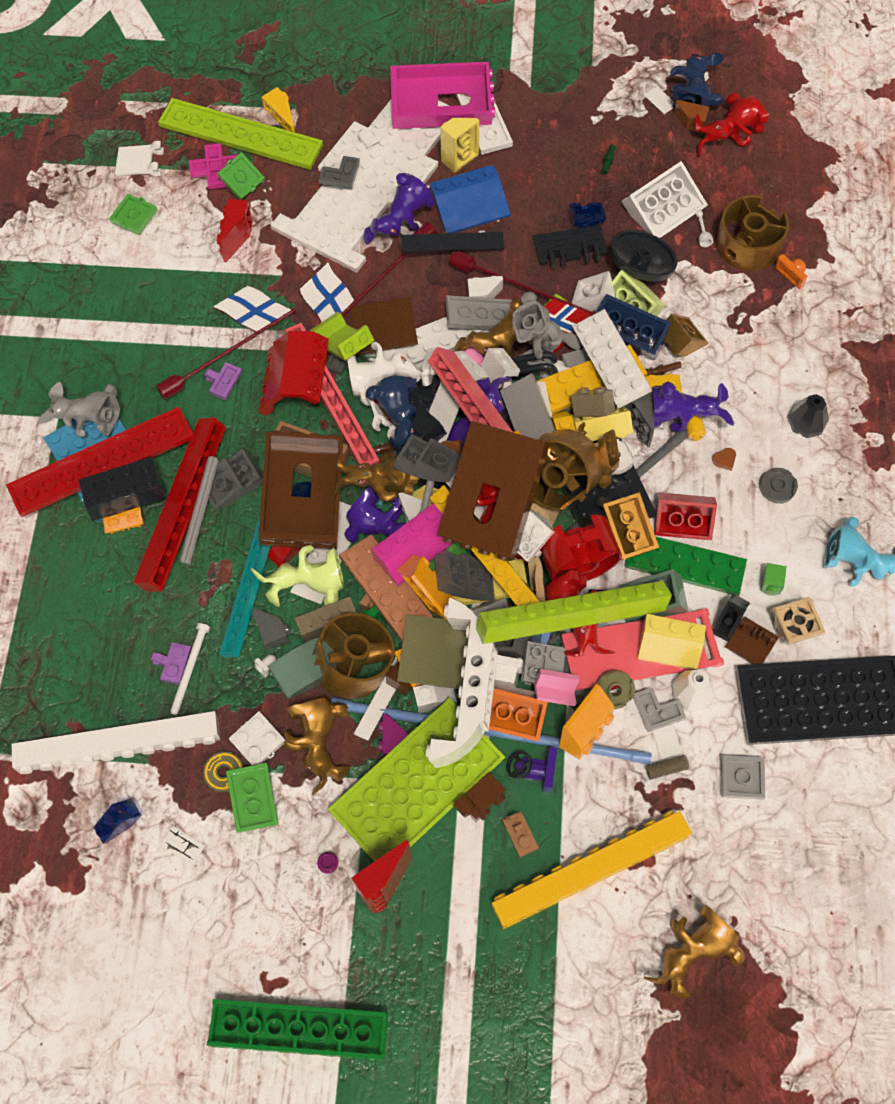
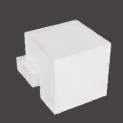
M497 656L495 687H498V684L517 688L519 675L522 674L523 670L522 658Z

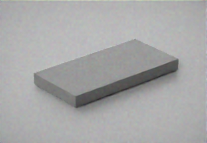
M446 295L445 304L448 328L490 331L510 310V302L512 300Z
M529 374L500 390L515 431H520L523 436L538 439L543 434L555 430L533 374Z

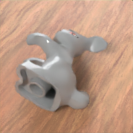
M526 292L521 296L522 305L517 307L513 313V327L519 343L532 340L537 359L542 358V348L552 352L562 342H565L575 350L581 348L576 334L565 333L558 324L550 320L549 311L539 301H536L537 295L533 292Z
M57 382L50 388L48 393L51 398L50 408L41 414L37 421L38 423H46L56 417L63 420L66 426L72 427L71 420L73 418L77 421L75 429L77 437H85L83 428L88 421H93L97 424L98 431L107 437L109 436L120 413L115 386L108 384L103 388V392L89 393L86 397L72 400L63 397V385L60 382Z

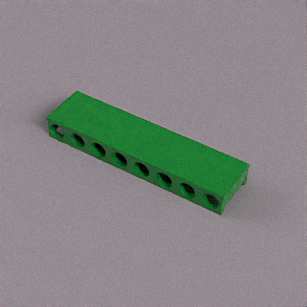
M221 999L212 1000L213 1008L206 1046L384 1061L388 1025V1014L386 1012Z

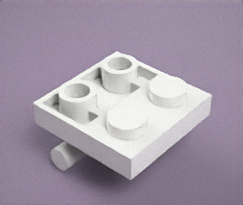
M531 509L517 552L527 562H530L534 556L538 558L542 554L540 549L554 533Z

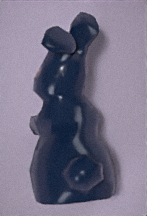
M713 52L709 56L692 54V57L686 61V67L675 66L671 69L670 74L672 77L676 74L682 75L687 83L675 84L671 88L673 97L676 99L672 105L674 110L677 100L717 107L723 102L722 94L712 93L710 85L705 81L704 73L708 70L709 66L719 65L724 60V55L719 52Z
M389 376L380 380L376 385L368 387L365 395L367 399L376 400L396 426L394 438L390 436L389 442L395 449H398V456L411 434L417 435L413 429L414 421L411 419L412 415L416 414L417 407L409 403V392L414 390L417 379L404 376ZM428 406L423 407L426 411H429Z

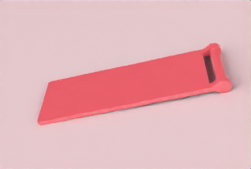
M707 608L665 616V618L696 624V618H701L702 624L706 625L705 634L713 659L708 661L703 646L697 669L720 667L725 664L723 658L720 657L708 617L710 613ZM643 620L597 629L599 647L615 651L614 654L596 653L593 647L587 644L583 656L572 657L566 655L570 674L579 675L580 681L575 691L593 688L602 674L613 669L626 672L633 681L680 673L691 669L637 659ZM574 632L562 634L561 638L566 650L579 646Z

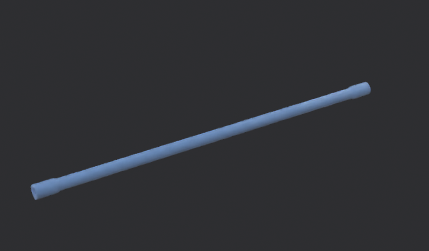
M332 697L331 703L342 702L346 704L348 712L365 714L369 707V704L352 702L346 699ZM392 708L379 709L384 711L383 714H388L392 719L419 724L430 716ZM490 729L489 732H484V735L560 748L561 738L540 735L538 742ZM593 744V748L590 751V754L630 760L631 762L647 765L650 764L652 756L650 752L627 750Z

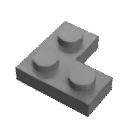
M652 687L634 693L633 698L647 732L686 720V715L679 699L660 705Z

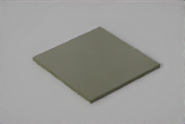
M406 614L397 682L459 689L460 686H463L464 678H461V669L466 664L464 646H468L469 639L466 638V630L452 629L448 620Z

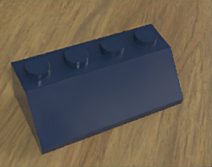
M605 294L596 313L605 309L625 345H631L634 351L656 360L665 342L671 322Z

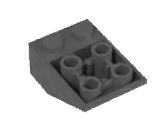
M652 391L624 406L630 410L633 429L635 428L639 440L645 443L647 448L651 445L655 430Z

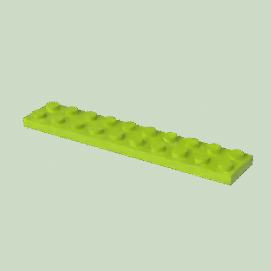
M171 98L158 121L159 127L218 144L221 143L225 146L309 170L312 169L323 147V140Z

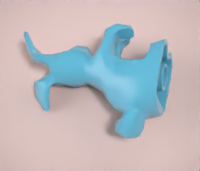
M853 516L846 518L843 525L837 527L832 532L824 561V568L836 567L838 561L852 563L855 578L850 583L851 587L858 585L863 573L871 570L874 578L883 580L895 573V555L879 554L856 530L859 526V519Z

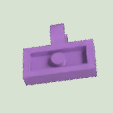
M225 362L220 373L207 369L204 374L207 376L206 381L213 383L209 390L210 395L226 401L240 378L242 369Z
M172 642L167 657L153 652L151 658L153 664L164 666L160 678L161 681L176 685L180 684L192 650L191 646Z

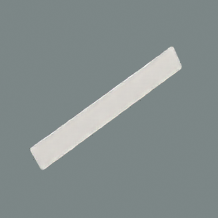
M397 657L394 659L391 666L394 667V665L397 663ZM386 676L354 732L355 735L365 740H369L384 712L379 709H386L396 690L386 684Z

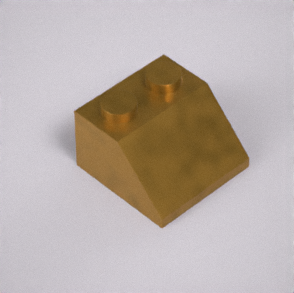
M671 314L666 319V321L671 322V326L665 342L669 344L670 351L674 355L687 356L709 343L689 317Z

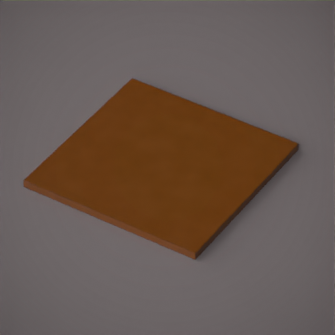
M410 297L353 306L350 309L352 328L358 330L362 326L367 325L373 336V342L379 343L383 351L418 345ZM372 343L358 351L356 355L376 352V350L372 349Z

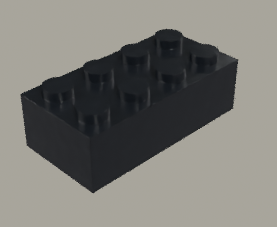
M152 457L78 479L85 508L92 521L166 498L157 467Z

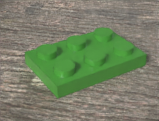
M267 763L226 771L236 832L242 833L278 825Z

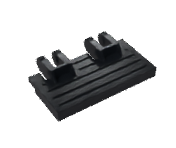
M601 225L533 235L540 265L547 264L549 259L551 269L556 268L555 258H560L562 267H565L566 260L581 259V254H583L585 263H590L589 253L593 252L596 262L600 261L602 255H608Z

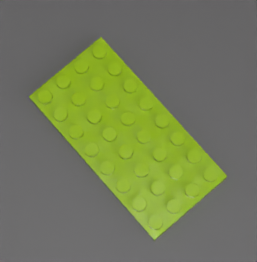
M450 698L327 809L373 861H376L406 839L410 847L413 846L454 807L453 804L458 798L466 794L488 772H491L505 759V756L483 734L477 745L460 760L439 768H435L428 760L429 758L426 757L427 745L431 744V739L456 741L453 735L455 726L458 727L459 719L456 718L457 705Z

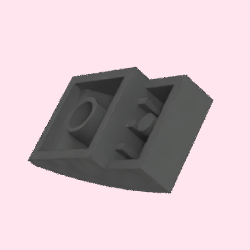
M411 434L397 456L393 468L425 480L450 482L457 470L461 454L432 438L426 442Z
M242 448L230 459L224 458L218 463L208 498L215 510L244 497L263 483V472L250 451Z
M447 550L434 556L439 591L471 600H495L492 574L480 560L466 553L457 556Z

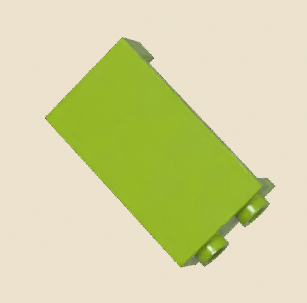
M336 312L310 330L328 338L327 351L344 360H347L374 341L367 325L356 330L346 325L340 312Z

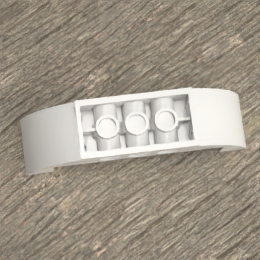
M449 598L448 605H445L444 616L447 617L452 629L466 630V638L469 639L468 646H464L466 664L461 669V678H464L463 686L459 687L461 705L457 706L456 718L459 719L458 727L455 726L453 735L456 741L431 739V744L427 745L426 757L429 758L428 760L435 768L450 765L460 760L477 745L485 731L489 732L498 656L494 643H482L476 631L478 617L464 604L452 598Z

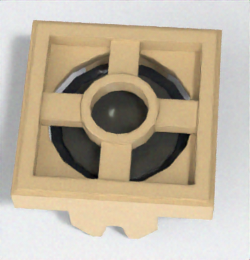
M810 597L776 606L772 609L776 618L774 622L775 630L778 629V636L784 638L787 645L824 635L826 632Z

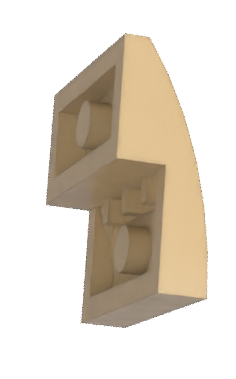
M534 556L528 562L531 590L536 591L537 597L543 602L546 601L543 569L539 557L536 558Z

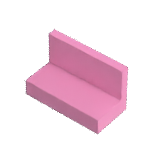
M540 669L534 682L536 700L576 706L574 692L580 681L579 675Z

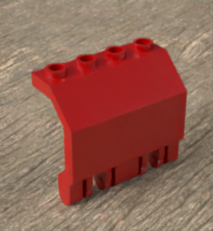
M288 331L273 342V346L269 348L267 362L270 365L265 370L262 388L264 396L260 399L258 411L260 414L268 415L273 412L275 403L284 397H300L315 405L320 402L329 343L328 338L314 331Z

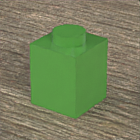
M767 563L763 570L761 591L769 595H780L785 585L787 566Z

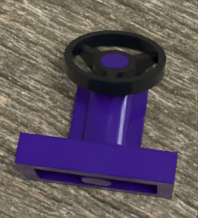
M549 747L547 761L532 759L524 751L513 753L506 765L508 775L516 780L530 779L544 782L543 792L551 793L558 748ZM519 754H525L527 758L523 757V759H520ZM515 758V759H516V762H515V764H514L515 771H514L513 774H512V773H511V770H510V766H511L512 760Z

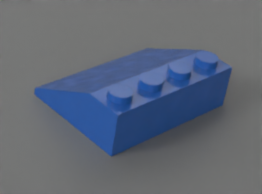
M494 165L429 183L430 193L435 202L434 207L445 233H456L511 216L502 184Z

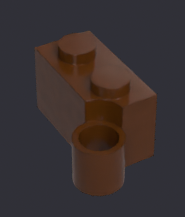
M488 772L466 794L458 798L453 806L464 818L470 816L475 822L479 819L483 821L490 815V809L494 805L498 807L506 799V789Z

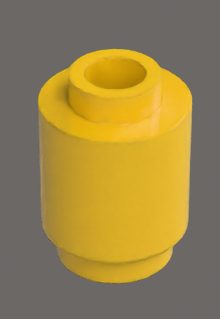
M693 416L687 424L686 431L689 439L698 441L703 439L707 432L703 419Z

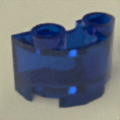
M590 202L586 206H582L581 203L569 204L573 223L578 228L594 226L600 222L603 224L607 219L602 202Z

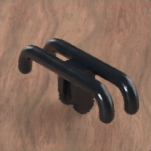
M544 351L542 352L541 359H549L552 364L540 363L529 365L528 362L540 360L536 358L535 353L510 357L520 369L519 375L515 376L516 381L522 379L521 374L527 376L532 374V372L543 370L550 371L552 375L558 373V369L553 365L557 363V357L551 352Z

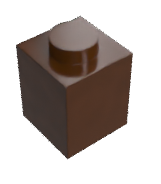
M397 661L394 667L390 666L385 675L386 684L395 688L397 692L406 697L412 687L410 683L397 682L400 664Z

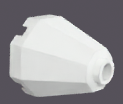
M703 670L683 671L672 684L674 701L679 699L681 706L687 712L704 711L715 697L713 680Z

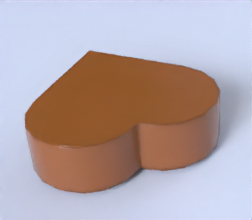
M725 448L722 452H716L712 459L713 464L719 468L732 471L736 451L732 448Z

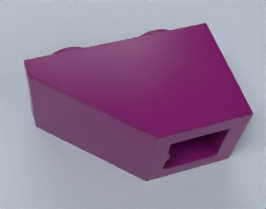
M383 714V720L379 721V733H383V740H379V752H382L384 758L407 737V733L388 714Z

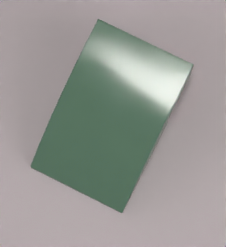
M319 637L291 650L268 666L287 699L320 686L323 676L320 665H314L317 654L312 655ZM323 641L321 646L327 667L332 666L337 671L335 664L330 665L327 655L328 653H334V651Z

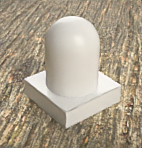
M268 655L262 660L257 658L254 668L266 678L269 674L268 666L276 660V657Z

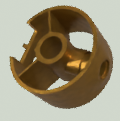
M759 195L742 196L729 203L723 212L716 237V247L720 256L731 266L747 271L761 270L772 265L781 253L789 229V220L786 212L783 213L782 218L774 214V209L769 211L760 205L762 196ZM733 221H737L740 232L732 238L726 226Z
M558 429L543 434L537 440L549 443L550 447L544 463L545 467L542 471L543 480L540 477L533 501L546 509L563 511L577 499L582 502L586 498L584 494H587L599 483L603 469L602 458L596 445L587 436L578 431ZM554 443L568 446L580 456L583 462H580L578 457L572 452H561ZM575 475L588 476L587 487L577 495L566 496L557 493L558 489L565 484L571 492L580 487L574 478Z
M344 613L331 619L324 626L312 655L317 654L314 665H320L323 676L320 685L329 693L345 699H359L372 694L381 685L395 655L393 639L385 626L375 618L362 613ZM323 641L334 651V653H328L327 655L330 665L335 664L337 671L332 666L327 667L321 646ZM382 662V672L378 675L366 679L351 678L357 676L364 665Z

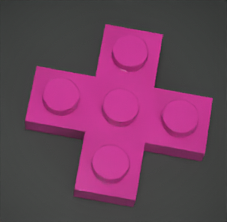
M221 143L204 145L205 158L189 160L191 178L207 176L209 189L225 188L226 185L217 176V173L226 166L230 159L233 160L238 155L223 156Z

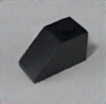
M421 405L417 406L413 425L416 436L426 442L430 438L439 441L447 434L444 427Z
M732 593L713 628L714 635L729 642L750 602Z

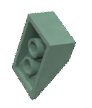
M674 569L619 585L620 588L664 581L672 594L666 611L650 615L665 617L689 612L682 576ZM646 615L625 618L626 622L641 621L645 619Z

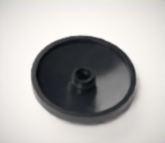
M624 230L618 232L612 238L609 246V253L614 263L624 272L638 279L663 281L671 277L677 267V256L673 249L659 237L645 231Z

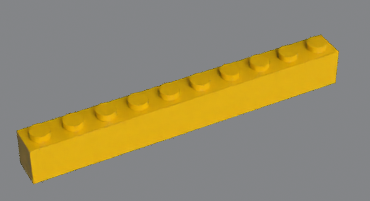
M670 811L662 816V820L658 822L652 820L644 825L645 828L637 831V829L631 830L625 834V838L621 840L615 838L607 843V847L603 849L597 847L589 851V856L583 859L581 856H578L570 861V865L564 868L560 865L552 869V874L546 877L543 874L532 879L533 883L527 886L521 884L513 889L514 892L507 896L505 893L498 895L494 898L495 902L492 903V908L502 929L504 930L690 838L693 833L681 811L677 813Z

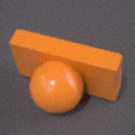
M784 254L780 255L775 268L800 290L804 287L808 277L804 273L806 270L805 262L801 259L790 261Z

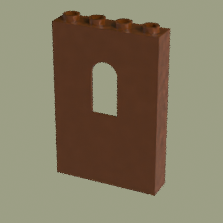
M471 421L437 533L438 536L443 537L442 541L451 544L457 541L461 543L460 547L472 550L473 546L479 548V553L489 556L490 553L497 554L496 558L508 561L509 558L515 559L550 444ZM483 483L501 488L492 518L486 524H480L474 518L475 507Z
M276 430L266 432L258 536L259 545L297 548L311 545L314 549H332L334 547L337 550L340 490L337 495H334L336 483L341 479V471L337 468V458L342 452L343 437L335 434L325 436L317 433H282ZM299 463H306L312 469L311 498L291 496L293 469Z

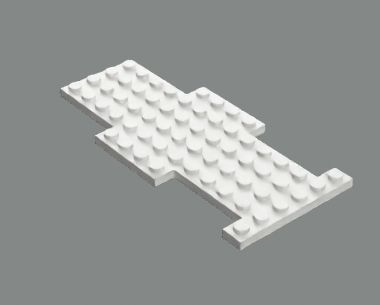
M391 100L370 125L378 133L381 141L366 148L359 140L357 133L367 127L354 121L318 166V171L320 172L323 166L339 169L343 156L360 158L353 188L347 189L322 185L295 220L280 213L271 224L273 231L356 273L366 262V257L354 250L363 240L365 228L370 227L373 218L378 219L394 200L398 185L396 180L397 174H411L425 184L438 167V161L427 157V155L441 138L440 127L393 129ZM438 100V106H449Z

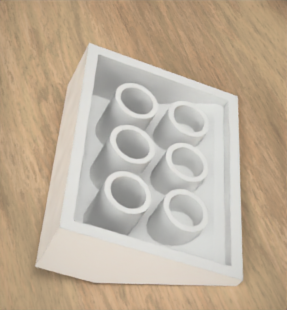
M682 161L622 200L630 216L646 232L659 238L696 214L697 211L708 206Z

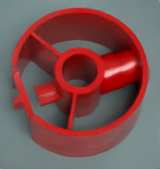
M591 515L592 524L586 527L574 528L565 533L561 525L552 529L554 531L553 535L540 549L551 581L571 570L578 571L579 576L584 575L587 581L608 572L620 562L622 553L606 517Z

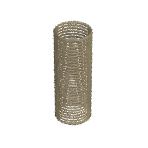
M686 755L646 765V773L650 780L666 776V774L677 773L678 770L682 772L689 769Z

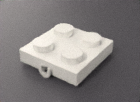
M259 711L229 738L252 766L262 764L267 759L274 757V752L286 742Z

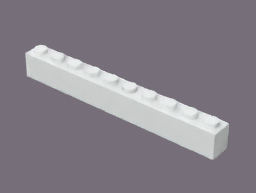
M213 711L12 744V768L20 774H30L32 770L49 771L57 766L68 768L76 763L91 764L94 760L100 759L102 761H111L114 757L122 756L123 758H129L137 753L153 754L156 750L172 751L175 747L181 746L191 748L199 743L210 745L214 744L215 741L221 740L219 718L216 712Z

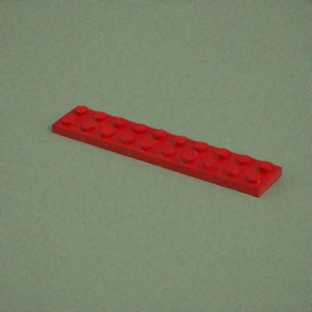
M178 406L6 484V487L22 518L81 491L78 479L149 457L153 458L190 441L194 434Z

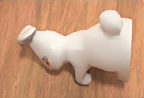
M372 342L371 344L372 349L376 350V358L370 357L368 359L369 362L357 363L355 356L347 359L353 395L357 398L360 397L361 403L366 406L371 404L369 399L366 398L364 386L376 385L383 378L394 375L412 377L417 379V383L421 379L424 362L414 364L401 352H395L386 361L382 347L377 342Z

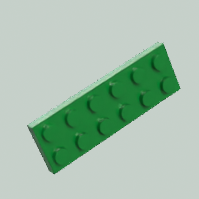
M656 537L659 548L628 558L625 568L651 575L674 569L682 576L683 583L731 595L733 593L739 596L747 559Z

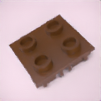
M744 617L725 648L751 664H763L779 636L749 618Z

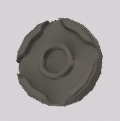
M772 468L762 475L759 488L763 497L768 501L783 504L789 502L795 496L798 489V481L789 470Z

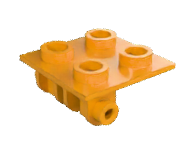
M140 507L103 518L105 533L111 534L121 530L123 532L126 528L128 530L131 527L140 528L142 527L141 525L145 524Z

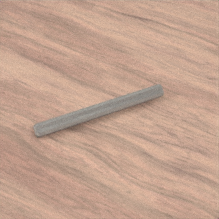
M209 456L207 459L180 556V561L184 564L191 563L219 462L213 456Z

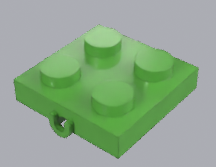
M242 152L233 160L230 159L226 166L217 173V176L239 200H242L250 192L252 193L256 186L265 179Z
M127 194L109 219L111 223L140 235L157 212V207L146 202L143 197L137 198Z

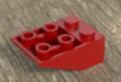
M228 199L226 206L223 207L224 218L220 221L221 231L220 234H217V245L220 246V255H222L226 263L251 235L253 219L248 200Z

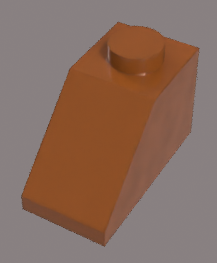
M677 100L674 114L686 130L703 133L696 131L694 122L696 114H699L702 126L704 127L709 107Z

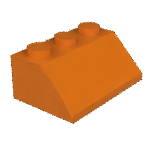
M494 686L489 729L539 742L548 702L536 700V696Z

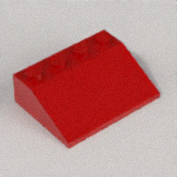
M407 839L351 877L359 896L371 914L375 911L378 914L387 908V903L391 900L412 862L410 844Z

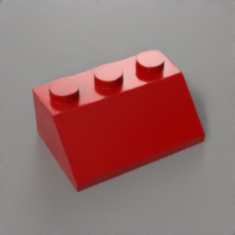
M658 492L655 535L712 540L717 510L715 497Z

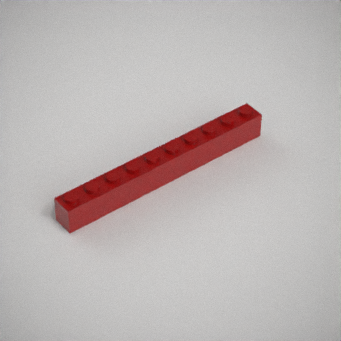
M215 417L198 419L193 431L194 437L189 441L133 583L146 592L163 591L191 519L207 459L209 456L215 457L226 429Z

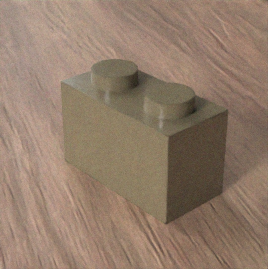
M588 387L579 388L578 392L571 394L574 417L608 416L615 412L612 389L605 390V387H597L589 390Z

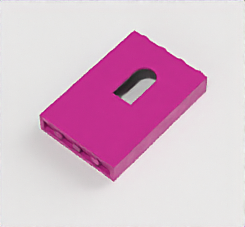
M489 62L390 66L393 129L441 127L452 118H477L480 120V125H492V118H495V107H492L494 105V94H491L493 92V81H490V79H493L492 69H489ZM466 94L471 99L466 105L438 106V95Z

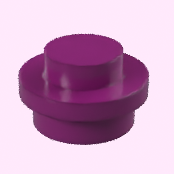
M326 852L319 856L317 866L322 873L331 874L338 867V859L333 853Z

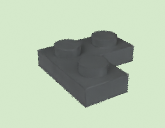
M343 156L339 169L323 166L319 176V184L352 189L359 168L360 158Z

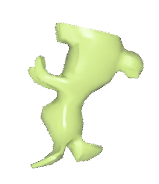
M309 545L302 547L299 551V566L295 567L286 562L266 577L260 575L253 568H251V571L262 583H272L265 595L269 602L276 607L280 606L278 591L290 588L295 584H305L312 590L325 594L323 602L326 606L339 601L338 591L344 588L337 550L333 547L326 552V562L310 564L306 554L313 551L314 548Z

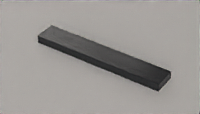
M503 232L400 235L401 254L504 250Z

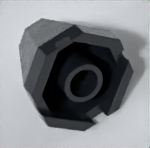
M817 394L810 395L796 403L788 417L792 431L796 434L798 432L803 434L802 436L805 438L821 435L829 421L826 402L822 396Z

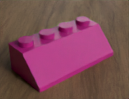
M434 504L430 505L372 549L373 559L397 586L405 581L397 569L413 554L419 557L423 556L430 562L435 558L434 556L452 545L442 541L443 537L437 535L443 514Z

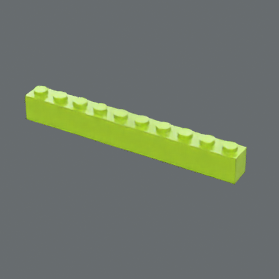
M664 581L480 612L476 631L482 643L488 644L666 611L672 594Z

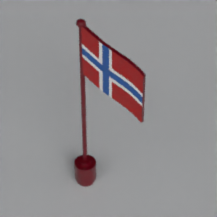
M453 251L450 256L449 264L466 273L473 271L475 268L493 276H502L477 266L475 257L464 252ZM503 276L505 281L552 299L544 307L549 311L550 320L558 324L565 333H574L573 325L596 314L594 310H587ZM529 341L523 342L525 344L533 346L532 343H530ZM562 342L551 353H556L561 347L564 346L565 342Z

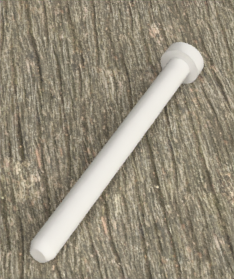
M197 623L196 629L198 632L171 708V714L177 715L205 633L210 631L208 625Z

